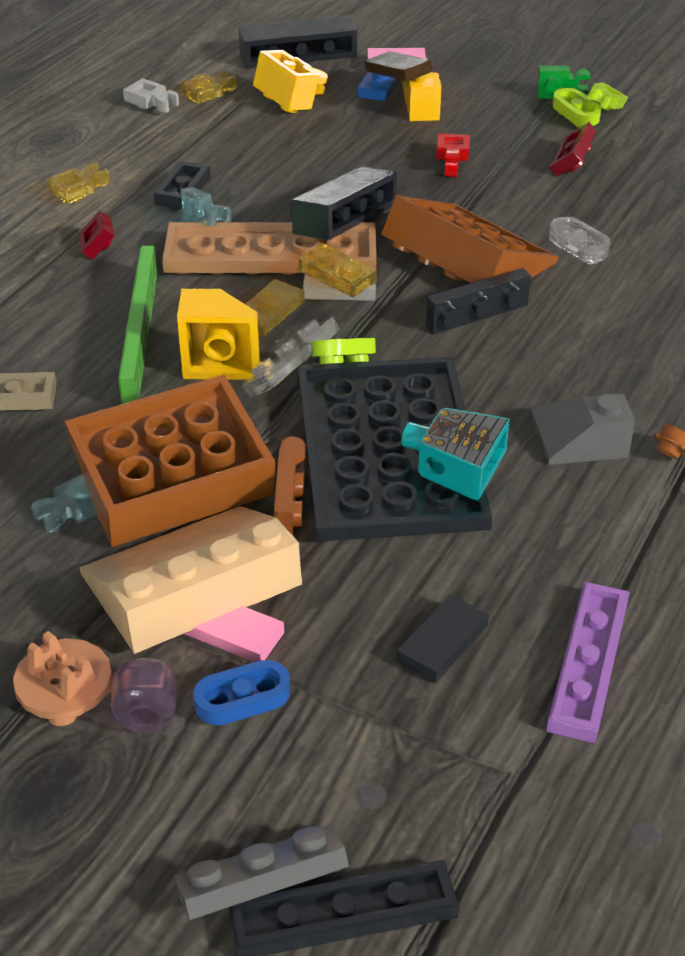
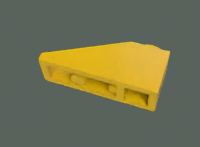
M431 72L408 82L401 80L409 121L440 120L441 83L438 73Z

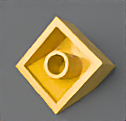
M182 289L177 322L183 379H210L225 374L228 380H260L257 312L221 289Z

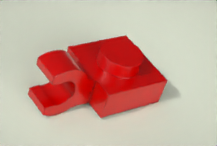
M438 133L436 159L446 161L444 176L457 177L458 162L468 161L470 135Z

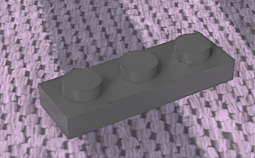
M329 825L324 827L310 826L298 830L291 838L272 844H254L246 847L241 854L218 862L214 860L198 862L192 865L187 872L173 877L178 897L189 920L349 867L345 846Z

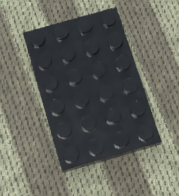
M453 357L298 366V382L317 541L491 530L492 514L486 490H484L479 501L422 477L418 472L419 451L402 446V435L408 422L430 427L441 409L450 408L466 411Z

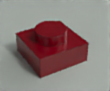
M100 210L78 234L81 252L92 260L100 251H105L111 245L115 236L111 217Z

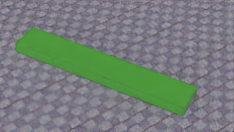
M142 246L139 251L118 376L121 404L138 400L140 397L157 281L154 246Z

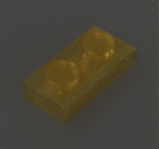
M324 243L298 258L299 271L352 298L377 282L376 269Z

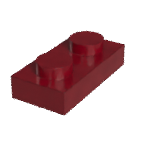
M587 122L564 138L549 166L556 177L567 170L569 173L574 172L585 162L583 158L586 152L591 149V142L596 133V129L590 122Z

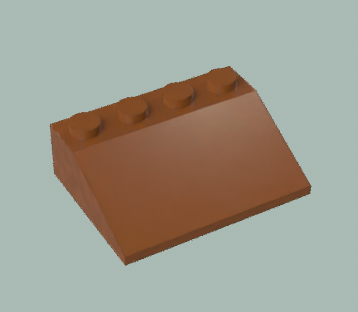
M396 195L382 231L383 236L393 240L392 246L407 253L415 252L419 255L418 260L429 266L437 267L438 265L444 268L443 274L457 281L466 280L474 283L524 268L532 278L556 264L559 256L454 203Z
M225 374L65 421V427L96 514L112 547L274 495L275 460Z

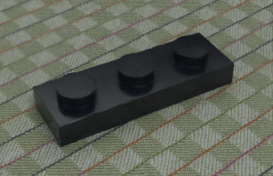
M524 268L427 296L426 328L434 335L528 306L531 275Z

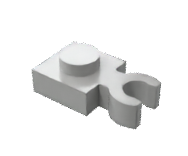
M143 78L123 89L124 101L135 104L142 109L156 106L157 110L167 113L169 112V104L179 105L177 92L166 91V86Z

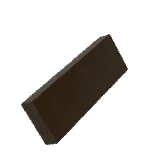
M391 51L364 61L366 71L407 82L433 71L432 63L429 59Z

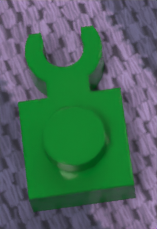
M539 66L537 98L553 99L554 92L561 88H574L585 95L589 94L588 85L578 84L581 80H590L589 70L580 69L570 74L569 66Z

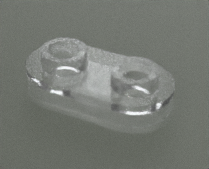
M558 217L551 221L549 239L557 247L566 250L588 264H596L609 256L611 241L604 233L573 217Z

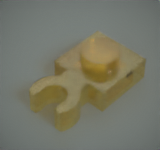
M227 70L219 71L212 77L207 74H196L191 79L181 82L182 93L199 104L223 96V91L236 89L237 77L235 75L228 77Z
M97 162L87 165L85 170L82 171L73 168L48 178V189L66 203L81 200L82 197L94 193V186L99 187L110 183L109 170L100 171V166Z

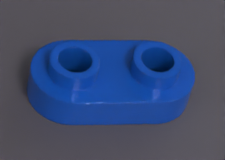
M261 660L206 676L196 684L193 691L195 712L205 723L224 725L275 710L284 705L289 699L290 675L282 664L271 660Z

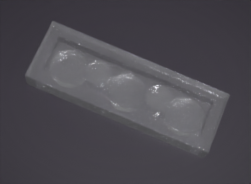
M333 317L319 324L316 319L309 321L297 330L300 336L297 340L290 338L274 350L277 357L273 360L268 357L250 370L254 376L242 387L250 398L272 389L312 354L311 341L329 340L341 328Z

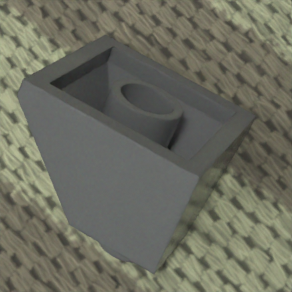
M624 394L582 397L530 407V416L548 465L629 458L635 418Z

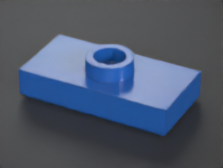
M368 72L358 86V97L386 101L399 82V79Z

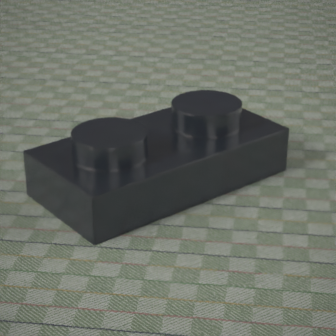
M179 161L154 192L155 205L165 206L172 210H186L210 179V166Z

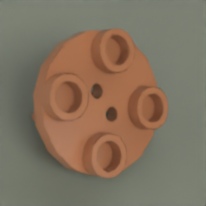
M49 631L44 633L41 646L35 643H31L28 646V654L18 663L13 677L16 698L24 709L40 718L48 719L55 726L69 725L75 721L77 716L96 707L112 690L114 685L109 658L98 646L85 640L67 638L57 640L56 636Z

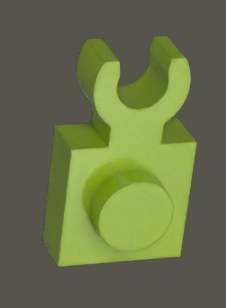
M601 82L594 83L587 99L594 100L602 109L611 111V109L623 108L628 97L606 83Z

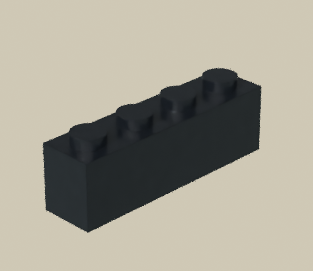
M350 16L239 27L240 55L246 69L257 68L260 51L284 50L294 58L298 57L304 62L357 57V28Z
M361 166L292 199L290 208L292 234L331 240L392 207L396 196L397 172Z

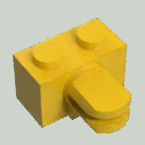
M284 50L260 51L253 86L263 92L264 97L280 104L284 111L296 113L299 110L312 109L315 95L324 94L325 87L323 84L327 82L328 76L325 72L312 68L298 57L294 58Z

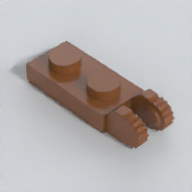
M288 436V438L281 440L279 448L274 517L293 536L294 527H302V501H295V499L304 498L306 466L303 460H305V444L302 438Z

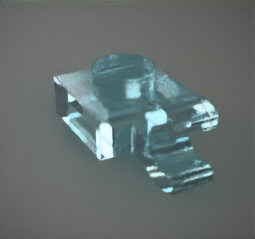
M194 187L181 189L183 222H205L209 226H216L217 220L227 223L231 222V208L224 205H213L211 194Z

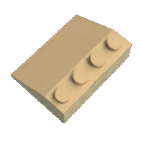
M242 506L235 507L80 567L81 575L134 654L193 630V627L242 606L249 607L302 585L299 542L276 517Z

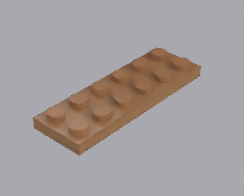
M169 222L162 260L163 272L179 275L189 273H211L214 275L224 273H246L249 275L281 273L292 275L295 273H305V268L333 269L335 267H345L347 269L376 270L375 222H362L331 240L292 234V222Z

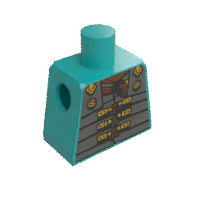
M444 408L439 411L430 427L408 422L402 435V446L419 451L418 472L422 477L479 501L506 453L510 419Z

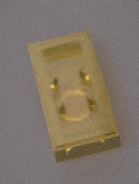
M274 279L245 303V305L257 312L258 335L264 337L305 301L304 290Z

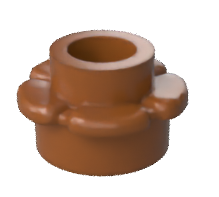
M663 424L660 432L653 434L654 439L658 441L656 449L661 453L674 459H678L681 454L685 455V432L669 424Z

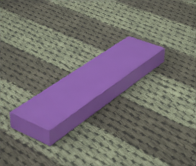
M584 582L550 710L546 732L596 744L630 591Z

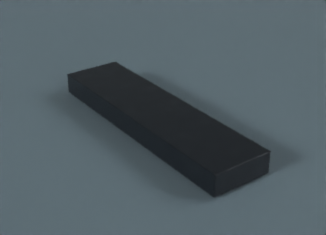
M444 859L275 891L228 907L237 956L276 954L458 918L459 905Z

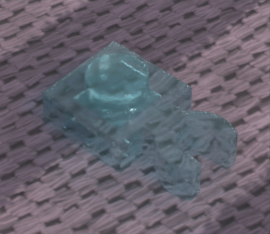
M82 474L53 488L54 498H43L31 505L33 519L38 521L43 518L47 533L59 530L64 525L65 520L70 517L77 523H80L96 514Z

